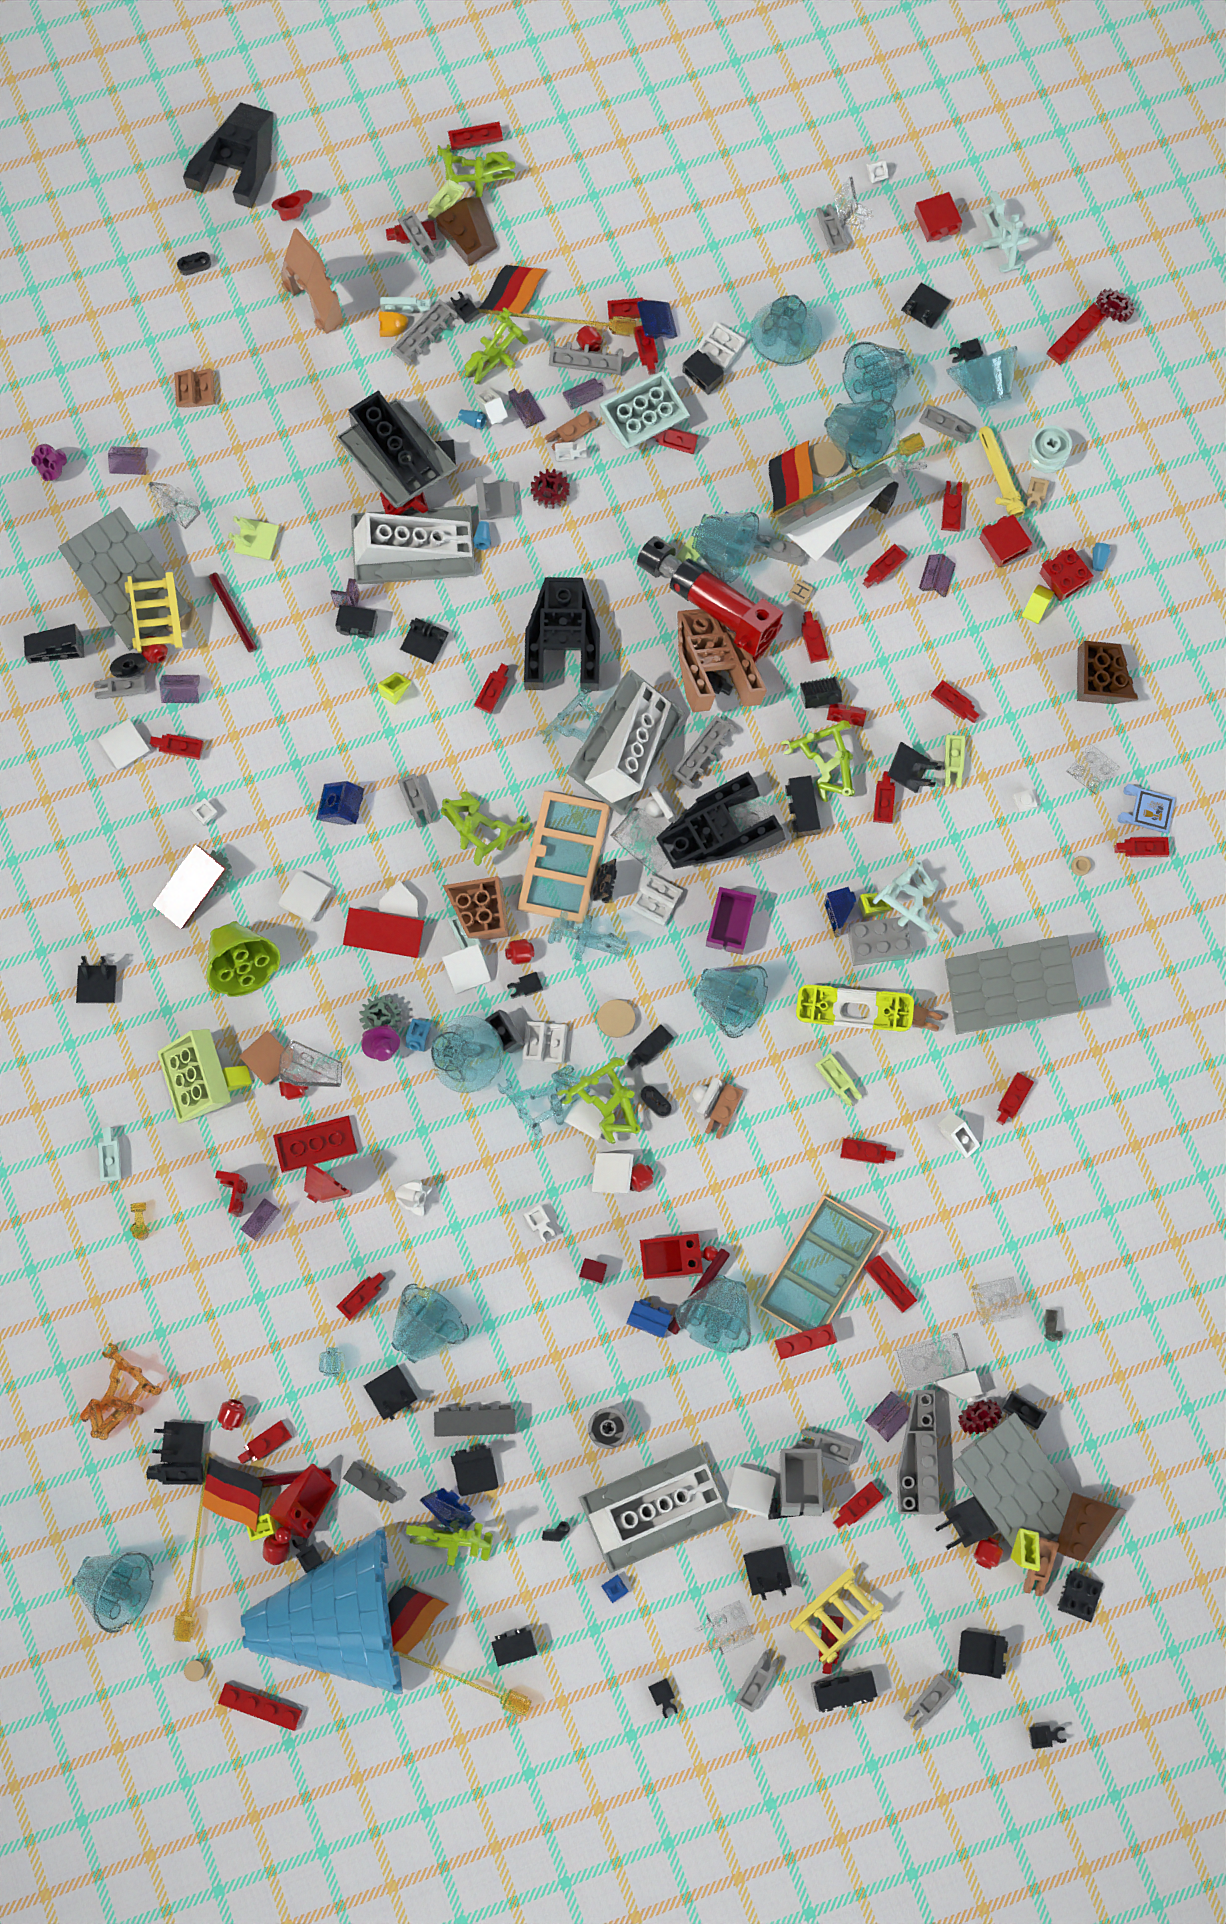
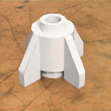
M413 1180L398 1187L395 1197L397 1202L405 1209L411 1210L416 1215L423 1216L424 1206L422 1205L425 1202L426 1195L432 1191V1187L422 1185V1181Z

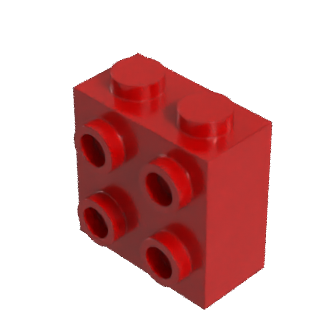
M950 192L916 202L914 213L927 242L937 241L947 235H955L961 230L962 219Z
M1014 514L1008 517H1001L994 525L989 524L985 526L979 537L998 568L1029 552L1033 545Z
M1073 547L1069 550H1062L1053 560H1046L1039 572L1050 589L1055 592L1054 594L1060 602L1089 585L1094 577Z

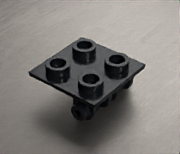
M418 618L412 619L409 625L411 628L400 650L434 664L449 632Z
M617 859L608 861L598 867L596 873L598 877L597 884L593 888L594 902L602 899L603 903H609V900H612V889H614L612 884H615L614 880H616L617 870L615 865Z
M1071 1570L1066 1575V1586H1063L1065 1590L1061 1592L1063 1596H1061L1059 1604L1057 1603V1606H1059L1058 1610L1091 1623L1104 1583Z

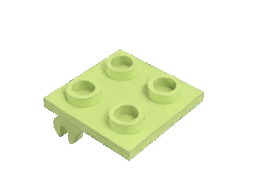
M234 516L233 521L241 527L239 535L235 534L234 536L231 532L228 535V538L236 544L234 553L270 560L280 527L243 517L238 519L237 516Z

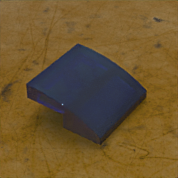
M663 301L637 302L645 337L658 339L662 336L674 339L678 336L670 303Z

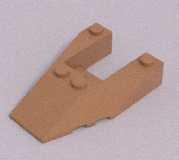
M295 228L282 266L281 285L286 292L290 291L293 296L302 290L309 294L315 317L314 323L319 330L323 329L328 334L344 322L338 296L335 290L332 291L330 288L332 282L329 277H326V268L320 254L302 233Z
M701 609L678 611L679 662L686 699L692 712L710 711L716 695L705 673L706 671L727 669L743 706L761 705L767 689L751 654L737 647L734 643L736 634L730 632L722 623Z

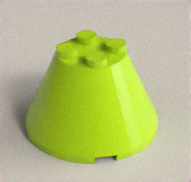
M237 921L211 931L206 979L208 985L216 994H227L228 997L247 995L270 981L269 977L274 970H278L281 956L277 946L271 940L240 925Z

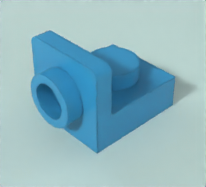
M412 1019L406 1035V1048L424 1052L426 1040L431 1029L430 1022Z

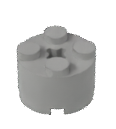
M603 1408L591 1416L588 1423V1433L592 1442L598 1447L614 1449L625 1441L628 1435V1423L625 1416L617 1409ZM608 1423H611L614 1431L605 1434V1430L602 1429L603 1425L607 1426Z

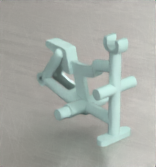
M997 191L990 192L991 204L987 208H982V214L986 218L993 238L982 241L981 247L984 249L999 245L1000 250H1004L1008 263L1000 265V272L1023 267V261H1016L1017 246L1029 243V237L1024 236L1023 231H1019L1023 226V221H1019V214L1012 215L1011 221H1007L1004 217L1005 202L1001 200ZM992 211L996 221L999 223V227L993 225L989 215Z
M916 859L905 872L892 881L891 886L886 885L872 902L876 904L882 899L903 914L898 920L900 926H904L911 920L925 930L931 940H935L941 928L935 924L931 926L925 921L926 910L923 907L922 901L923 896L926 898L931 897L936 890L938 881L936 879L931 881L922 867V862ZM916 871H918V873L920 874V876L926 884H923ZM911 877L917 884L918 888H915L907 884ZM899 891H904L915 897L914 905L910 909L896 901Z

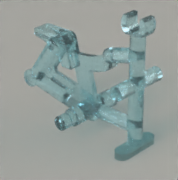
M584 687L565 709L558 713L557 717L544 730H539L535 736L538 737L541 733L545 734L546 739L542 742L545 744L550 740V734L555 730L566 737L574 736L585 742L602 712H597L585 700V697L592 691L588 687ZM578 705L592 717V722L586 734L578 729L571 728L568 730L560 725Z
M561 911L560 918L553 919L548 935V943H561L562 936L578 940L575 949V960L581 961L586 947L622 957L623 953L615 947L624 949L626 948L627 941L620 939L613 933L607 935L591 932L593 916L586 915L582 927L575 926V921H568L569 913Z
M567 1065L551 1075L553 1083L538 1090L526 1089L514 1093L512 1083L508 1078L506 1079V1087L497 1084L498 1091L508 1096L517 1109L519 1118L525 1120L537 1141L543 1139L542 1129L539 1124L554 1116L557 1125H562L564 1123L563 1112L580 1098L576 1093L572 1096V1101L569 1104H562V1101L566 1099V1094L561 1099L557 1095V1092L562 1089V1085L573 1087L580 1082V1078L569 1075L574 1071V1067L571 1065ZM588 1085L585 1087L587 1093L590 1092V1086ZM547 1095L551 1106L550 1109L532 1118L524 1107L522 1099L530 1097L534 1100L535 1098Z

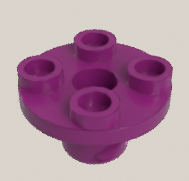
M41 444L35 448L31 462L36 466L44 481H53L61 476L62 466L66 465L67 457L61 449L55 450L48 444Z
M390 1025L375 1027L362 1034L361 1047L364 1054L378 1061H387L392 1058V1055L400 1046L399 1035Z

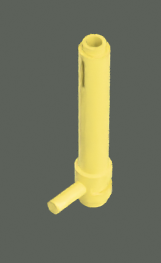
M984 426L979 429L978 435L1003 496L1002 498L997 497L995 503L1006 506L1007 514H1014L1018 518L1025 513L1024 503L1020 501V493L1016 491L992 428Z

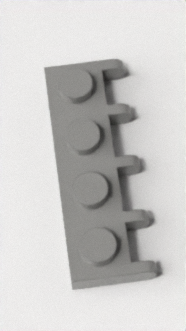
M439 299L391 348V351L410 366L412 361L409 358L415 352L421 355L423 350L420 347L427 340L434 342L435 338L432 334L439 327L445 330L447 325L444 322L450 316L456 319L458 314Z
M551 340L549 366L620 375L623 349L619 348L617 355L607 353V347L603 346L602 352L589 351V344H585L584 350L571 349V342H567V348L556 347L555 340Z
M716 715L672 771V775L693 789L695 785L691 782V779L696 773L701 776L705 774L701 766L707 758L715 761L716 757L711 753L718 744L723 747L727 745L723 738L728 731L735 734L737 730Z

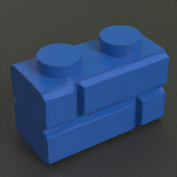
M640 1299L639 1302L635 1301L626 1324L663 1339L672 1315L669 1314L670 1311L662 1307H658V1310L650 1307L651 1303Z

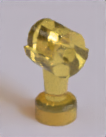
M146 1203L130 1204L131 1212L135 1213V1223L132 1224L130 1232H132L134 1238L145 1240L150 1231L149 1227L144 1223L143 1212L146 1211Z

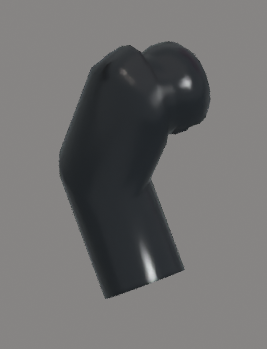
M561 1521L554 1531L543 1530L542 1541H562L570 1531L568 1522Z

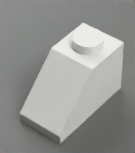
M489 388L474 395L480 409L491 424H499L504 418L508 417L500 396Z
M952 1112L937 1124L944 1137L964 1158L967 1159L980 1147L966 1122Z
M976 1371L935 1382L936 1387L959 1400L966 1399L967 1403L978 1400V1395L983 1394Z

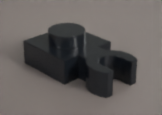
M459 291L460 298L454 300L451 297L450 300L456 306L454 308L466 324L480 312L469 298L465 300L463 293Z
M978 338L960 343V348L953 347L949 350V355L957 354L952 359L953 363L959 362L961 358L968 362L981 358L984 354Z
M537 972L519 977V984L510 983L507 985L508 989H516V992L510 995L512 999L517 998L522 992L527 997L543 991Z
M302 1537L304 1540L302 1544L298 1545L296 1540H292V1544L301 1551L296 1554V1557L307 1574L312 1569L323 1564L324 1561L315 1545L308 1546L309 1539Z
M667 1678L648 1686L656 1706L663 1705L662 1714L665 1718H668L666 1713L668 1708H673L675 1714L678 1713L676 1705L670 1702L675 1696Z
M1050 1725L1028 1727L1031 1749L1053 1747L1052 1741L1054 1740L1058 1743L1067 1742L1066 1738H1058V1732L1065 1730L1062 1726L1055 1727L1053 1731L1050 1730Z

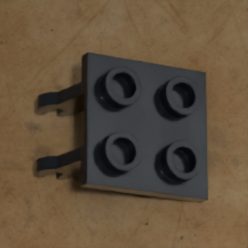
M921 282L901 311L932 329L951 303V300Z
M900 742L887 776L912 792L918 793L920 786L935 787L936 782H931V779L922 778L925 770L941 771L943 766H937V762H930V759L905 743Z
M81 956L82 962L81 965H78L76 1003H115L117 966L108 965L106 956L100 957L102 960L100 966H90L87 957Z
M398 1365L363 1386L383 1420L387 1418L394 1420L395 1413L406 1406L410 1410L412 1408L411 1403L418 1400Z
M164 1421V1429H154V1433L163 1434L162 1450L152 1449V1453L161 1454L160 1462L201 1463L205 1424Z
M974 1496L946 1510L944 1513L948 1520L935 1528L936 1532L952 1523L960 1537L945 1546L947 1550L961 1542L966 1548L996 1533L988 1516Z
M783 1546L743 1555L752 1596L760 1594L762 1601L767 1600L765 1593L780 1590L782 1596H786L785 1588H790L792 1585Z

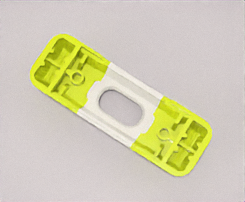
M808 984L799 989L796 1016L798 1020L804 1023L905 1032L912 1026L914 999L906 993L844 989ZM846 1003L865 1004L869 1006L870 1014L865 1019L848 1018L842 1015L841 1008Z

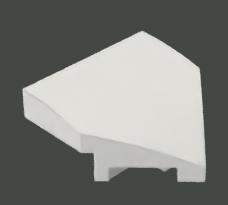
M399 880L379 900V913L418 919L417 896Z

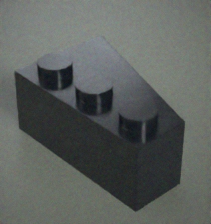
M75 623L23 636L24 655L29 664L85 658L83 636Z
M871 1670L810 1683L815 1707L822 1713L833 1711V1708L840 1706L842 1708L854 1706L853 1703L859 1701L862 1704L873 1702V1698L878 1697Z

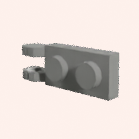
M832 205L826 206L828 217H824L821 207L816 208L819 224L830 252L833 253L847 249L846 237Z
M413 210L398 219V222L425 264L429 260L422 248L428 245L431 254L435 258L438 256L431 244V239Z
M927 405L919 420L920 423L951 438L953 437L954 440L965 443L967 437L956 431V428L966 434H970L972 428L961 422L960 419L931 405Z
M757 535L759 542L770 546L768 549L765 546L755 545L753 548L755 552L767 555L769 558L802 566L806 552L799 545L776 538L771 539L766 535Z
M140 673L129 678L111 677L106 680L95 681V688L108 687L106 691L96 692L95 698L107 699L109 697L114 698L147 693L146 675Z
M415 773L397 780L417 827H422L421 820L417 813L422 811L425 813L427 822L429 824L432 823L428 804Z
M805 1429L801 1430V1434L815 1438L813 1446L804 1441H798L797 1446L805 1449H821V1456L850 1466L856 1446L821 1433L816 1434Z
M766 1651L763 1652L757 1665H754L734 1700L750 1712L754 1711L780 1661L775 1658L768 1672L763 1670L761 1667L769 1654Z
M939 1673L913 1703L914 1706L910 1708L903 1719L906 1721L910 1720L916 1711L919 1710L923 1715L914 1723L913 1728L917 1731L927 1719L933 1716L956 1687Z

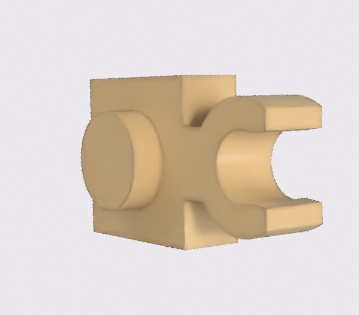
M1031 477L1026 495L1031 498L1028 499L1026 508L1029 509L1030 504L1035 503L1037 505L1036 511L1040 509L1041 500L1045 499L1048 480Z

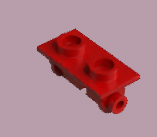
M838 703L829 705L827 720L834 722L845 720L850 725L864 726L867 710L850 706V710L846 709L847 705Z

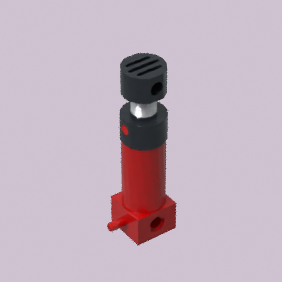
M658 536L652 537L644 545L637 558V565L655 578L660 577L662 574L671 579L669 588L688 602L690 601L736 633L734 643L737 647L744 649L755 657L776 638L784 613L764 598L757 604L692 558H688L682 563L675 558L676 549Z

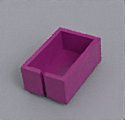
M719 887L707 935L706 947L719 950L726 947L727 952L743 955L757 895Z

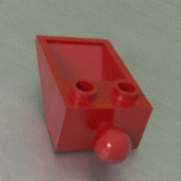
M699 1233L639 1240L644 1280L702 1276L701 1258L712 1261L718 1254V1250L714 1246H707L704 1250L700 1251ZM689 1241L694 1243L691 1248L686 1246V1243ZM689 1261H695V1267H689Z
M311 1464L278 1496L268 1513L283 1526L278 1528L275 1533V1538L279 1543H287L291 1539V1535L309 1538L337 1488V1485L315 1464Z

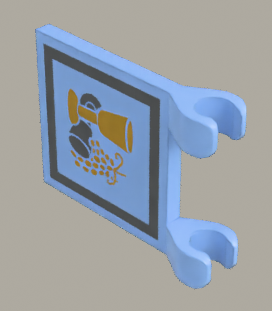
M1128 784L1124 788L1123 793L1136 796L1133 815L1122 812L1118 816V822L1167 834L1175 797Z

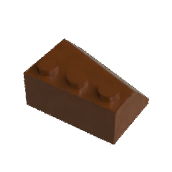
M465 197L436 216L437 228L468 266L497 248V243L480 197Z
M1084 641L1078 647L1077 701L1119 704L1138 700L1137 693H1135L1132 685V677L1129 676L1126 667L1127 661L1121 644Z
M1073 1492L1057 1540L1059 1543L1057 1552L1069 1558L1091 1563L1127 1510Z

